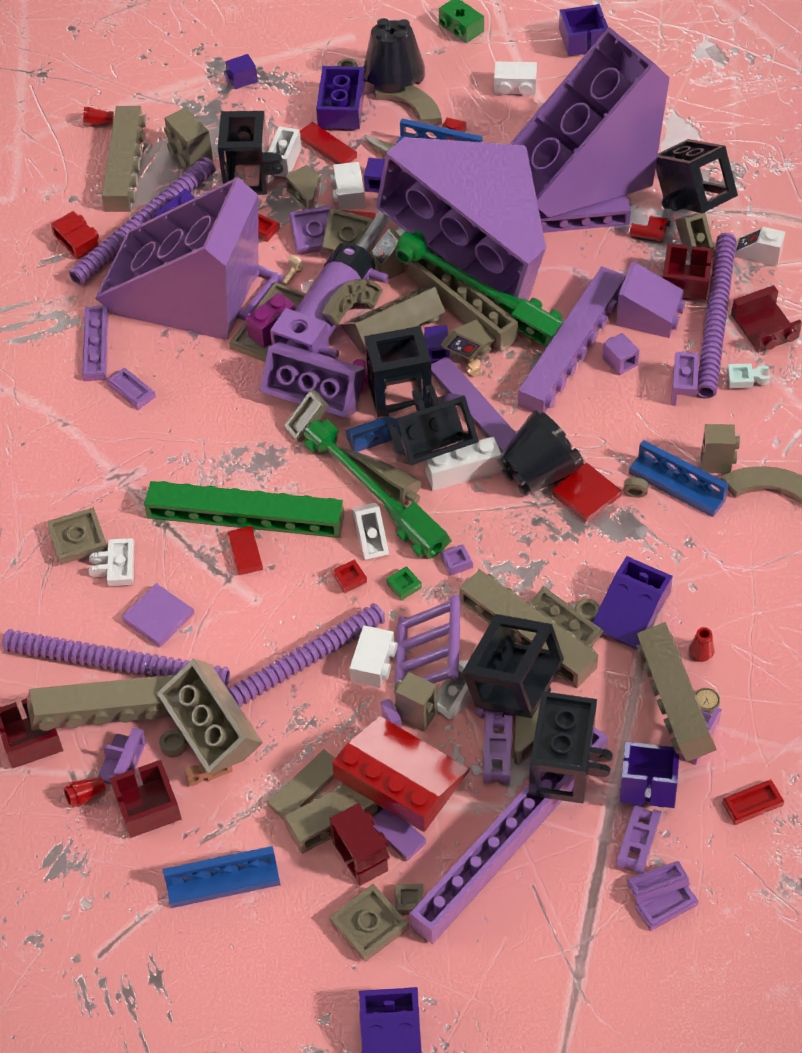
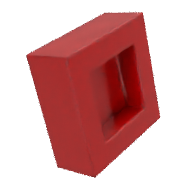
M447 117L442 127L465 132L467 122ZM446 137L448 140L456 141L452 137Z
M355 559L333 569V576L345 593L367 583V577Z

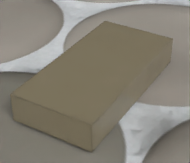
M310 390L284 424V427L296 441L302 442L308 425L313 421L319 420L329 405L317 391Z

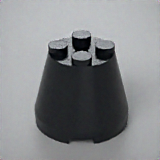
M381 18L377 20V24L371 29L363 67L365 82L374 85V89L384 92L405 91L406 86L414 83L419 85L425 77V64L413 29L410 26V21L407 19L398 21Z
M537 409L528 416L497 459L498 463L503 467L502 472L509 481L515 479L518 483V489L526 497L575 473L584 466V461L578 449H571L572 445L565 437L566 433L546 413L542 412L539 414Z

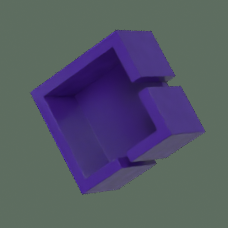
M600 4L560 9L559 31L568 56L586 53V50H589L608 28Z
M625 742L619 802L644 805V802L647 801L650 802V806L675 808L679 753H676L674 747Z

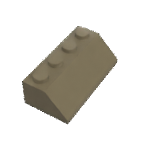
M435 287L419 288L341 324V326L358 349H365L364 336L416 327L424 322L430 324L439 320V315L445 313V310Z
M193 658L157 692V695L208 774L216 773L244 761L263 743L212 665L207 662Z

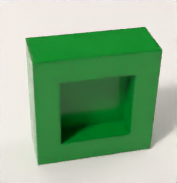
M407 566L386 578L387 585L401 601L422 588V582Z

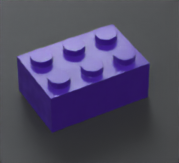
M322 66L316 107L318 126L328 129H360L365 92L364 67Z

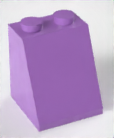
M631 262L619 293L616 325L670 338L672 330H677L680 320L678 314H683L686 300H682L683 290L638 263Z

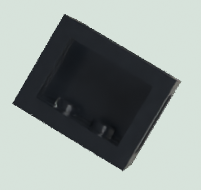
M221 111L218 155L223 184L235 179L236 165H260L259 186L249 187L258 195H268L269 175H277L283 172V165L280 163L282 162L280 153L268 152L265 112Z
M687 139L658 153L656 172L663 194L661 203L664 209H672V211L684 209L703 214L738 196L725 145ZM718 159L725 185L703 181L700 167ZM705 191L718 195L707 200Z
M421 326L364 336L368 385L377 417H382L383 415L415 405L414 400L386 405L385 389L389 385L416 381L423 402L428 401L426 386L432 384L431 359Z
M431 384L426 386L428 401L423 402L421 393L416 389L412 391L415 405L383 415L396 460L404 464L414 465L478 443L479 440L465 395L448 393L437 397L434 386ZM456 405L461 406L468 431L462 428Z
M495 614L462 673L476 707L532 719L540 705L542 691H551L550 684L559 670L564 657L552 624ZM510 628L534 632L536 635L530 646L515 644ZM545 642L549 650L542 649Z
M542 691L530 760L529 796L583 804L587 776H609L611 771L609 766L590 762V760L610 762L613 756L612 752L607 749L592 747L597 699ZM541 771L575 776L573 792L540 787Z

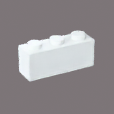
M490 437L479 440L478 443L426 460L425 474L432 491L501 473L502 466L497 461L501 452L495 438Z

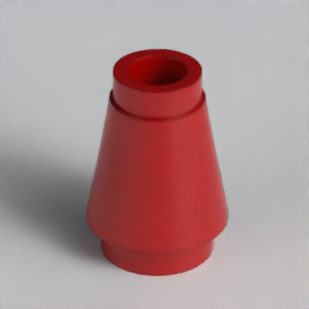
M89 105V107L84 106L83 123L88 124V126L113 124L114 111Z
M707 627L699 628L689 645V653L696 661L705 662L712 658L715 653L712 631Z
M101 776L69 782L68 786L64 787V794L70 807H80L106 791V786Z

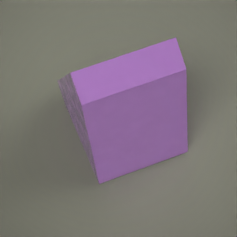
M610 27L606 29L510 143L526 146L538 209L548 217L651 187L654 182L670 77Z
M408 137L400 140L386 153L376 208L405 231L412 234L416 230L422 232L426 238L427 248L436 256L500 293L503 292L529 300L546 245L526 146Z
M237 177L128 230L95 299L115 315L220 339H228L259 269L258 194Z

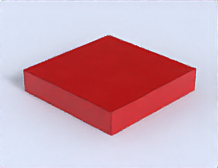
M587 462L578 471L568 476L552 489V495L586 523L590 522L620 498L622 494L620 488Z

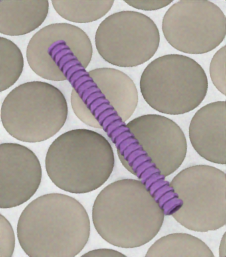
M202 157L200 161L196 162L182 176L177 178L173 184H170L168 188H165L150 203L146 204L136 215L127 220L122 227H119L103 243H100L98 247L88 253L79 263L75 264L74 268L69 269L71 279L79 285H83L85 281H88L99 269L108 264L114 256L116 257L128 230L153 219L160 209L185 188L191 193L193 189H196L211 174L215 173L214 163L209 158Z
M721 233L716 239L698 371L697 394L703 398L714 397L717 394L736 248V237L730 233Z
M372 603L370 608L365 607L363 612L358 611L356 616L351 615L350 620L346 618L343 624L339 622L337 627H331L330 631L326 630L323 632V635H317L316 639H310V643L305 642L303 647L298 646L296 651L292 650L289 652V655H283V659H276V663H269L268 668L264 666L261 672L257 670L254 676L250 674L247 680L244 678L240 684L237 682L233 688L230 686L227 689L238 706L242 707V703L247 704L249 699L254 700L256 695L261 696L263 691L268 692L270 687L274 688L277 686V683H283L284 679H290L291 674L295 676L298 670L302 672L305 666L308 668L311 666V663H317L318 659H324L325 654L329 656L331 651L335 652L338 650V647L342 648L345 646V643L349 644L352 642V639L356 640L358 635L361 634L363 625L376 628L378 623L383 624L385 622L384 613L377 604Z
M8 629L5 632L2 642L3 649L6 652L11 650L13 653H17L19 651L20 654L27 653L29 656L34 654L36 657L42 655L43 658L49 657L51 660L57 658L58 661L65 660L68 663L72 660L74 664L80 662L81 665H86L87 663L91 667L94 665L97 668L103 666L104 669H109L110 667L113 671L118 669L120 672H124L126 670L127 673L134 671L136 675L142 673L143 676L149 674L150 677L176 675L190 662L189 660L182 662L180 658L174 660L173 657L167 659L166 656L159 658L157 654L151 656L150 653H146L144 655L140 651L136 654L134 650L128 652L127 649H123L121 651L117 647L113 650L111 646L105 648L104 645H100L98 647L97 644L93 643L90 645L88 642L82 644L81 641H76L75 643L71 639L68 641L65 638L59 640L58 637L52 639L48 635L45 637L42 634L37 636L35 633L29 635L26 631L22 633L20 630H16L14 632L13 629ZM216 665L213 668L227 687L230 670L228 667H223L222 669L220 665Z

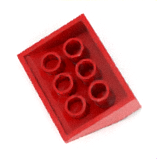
M381 716L351 739L332 762L334 779L422 832L427 830L470 771L469 767Z

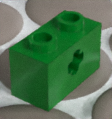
M450 0L439 7V24L465 43H468L484 32V15L462 0Z

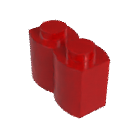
M74 211L50 223L55 238L76 259L89 253L99 245V234L94 227L90 228L84 217Z

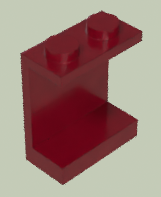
M774 285L733 300L731 316L758 353L771 350L786 342H792L799 338L801 320L790 323L776 304L778 290Z

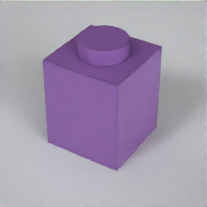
M620 333L604 342L603 359L621 375L638 365L640 350L623 333Z

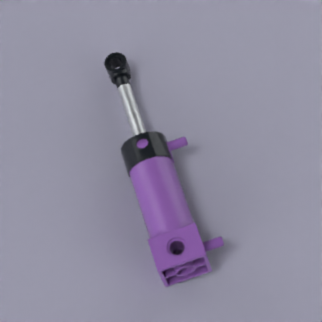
M379 211L358 244L344 242L335 248L295 311L285 308L271 328L272 345L280 342L334 359L339 356L338 350L329 347V338L337 326L332 325L322 314V311L332 295L342 285L351 280H369L372 278L383 283L387 282L388 274L375 270L376 265L369 250L390 218Z

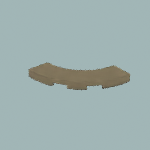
M412 85L406 86L405 91L384 92L375 89L376 100L404 102L411 106V109L417 114L421 123L442 124L441 112L437 104L421 89Z
M365 279L351 280L342 285L332 295L322 314L332 325L338 326L345 313L354 303H363L366 307L374 309L383 289L373 281Z
M755 466L738 469L721 476V480L729 483L728 490L735 497L749 492L773 489L802 504V475L777 467Z

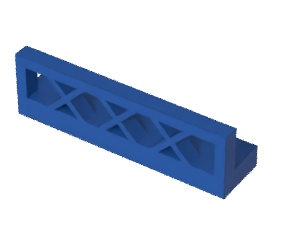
M402 118L400 121V137L397 141L398 143L404 137L448 140L446 137H452L456 141L483 142V136ZM406 127L412 128L416 133L406 132ZM426 133H433L436 138H431Z
M384 418L345 430L346 438L352 450L356 452L391 441Z
M645 440L640 443L639 455L629 467V474L646 480L648 484L711 517L716 515L726 501L729 483ZM646 452L653 454L654 457L646 454ZM690 474L694 475L697 480L692 478ZM711 485L719 488L720 491L714 489Z
M273 846L163 869L171 908L281 885Z

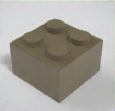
M187 107L164 118L166 126L164 131L168 137L167 148L172 155L178 158L183 167L191 168L202 157H207L213 162L209 130Z

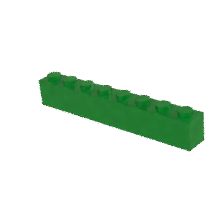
M150 481L144 502L147 519L235 528L252 526L254 530L340 538L344 518L343 500L335 498L198 486L189 483L178 484L167 481Z

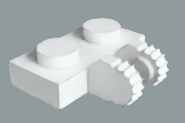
M134 539L108 540V551L95 552L89 555V562L95 564V566H90L89 575L94 578H104L107 576L108 586L133 585Z

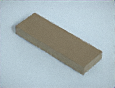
M544 586L531 601V604L535 606L537 611L544 616L551 617L559 627L573 633L576 639L584 645L592 647L604 632Z
M323 749L267 802L268 807L285 821V815L293 808L303 807L308 804L334 779L332 762L335 757Z

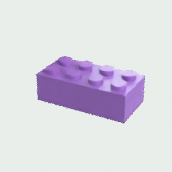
M279 342L268 346L260 392L300 404L310 390H315L329 405L325 412L347 418L356 413L365 368Z

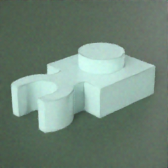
M728 364L729 388H753L754 382L760 385H768L770 376L763 375H768L769 367L762 365L752 369V364Z

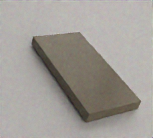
M274 282L253 312L278 292L295 303L296 309L306 293ZM246 321L229 343L230 349L266 362L268 346L272 345L271 342L263 348L248 337Z

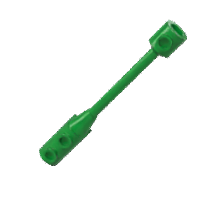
M416 230L413 234L408 231L403 233L396 245L395 256L400 262L410 264L412 260L417 262L423 258L496 300V303L518 322V331L544 347H548L564 323L561 320L562 315L559 311L551 309L550 312L542 309L541 301L536 298H531L528 301L525 298L521 299L503 292L500 293L429 252L425 235L422 232Z
M327 418L323 422L316 420L309 424L304 432L305 446L312 453L316 450L320 453L329 451L384 504V507L395 522V526L398 528L395 533L404 542L408 539L413 542L414 545L411 549L420 558L424 555L428 558H433L452 542L447 532L417 503L413 501L408 507H405L396 499L391 498L336 445L339 431Z

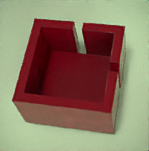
M667 243L663 279L683 290V298L706 300L713 248L692 246L690 265H686L688 245Z
M28 698L21 700L27 715L25 719H22L16 702L0 707V735L12 769L64 751L56 728L48 731H32L27 708Z
M162 760L138 768L143 783L142 786L138 787L133 770L109 778L130 838L182 820L179 806Z
M357 803L329 818L333 844L344 862L352 858L354 859V861L347 864V867L359 886L388 871L387 860L390 859L386 848L389 847L385 835L382 832L378 833L374 828L375 821L368 810L364 811L361 805Z

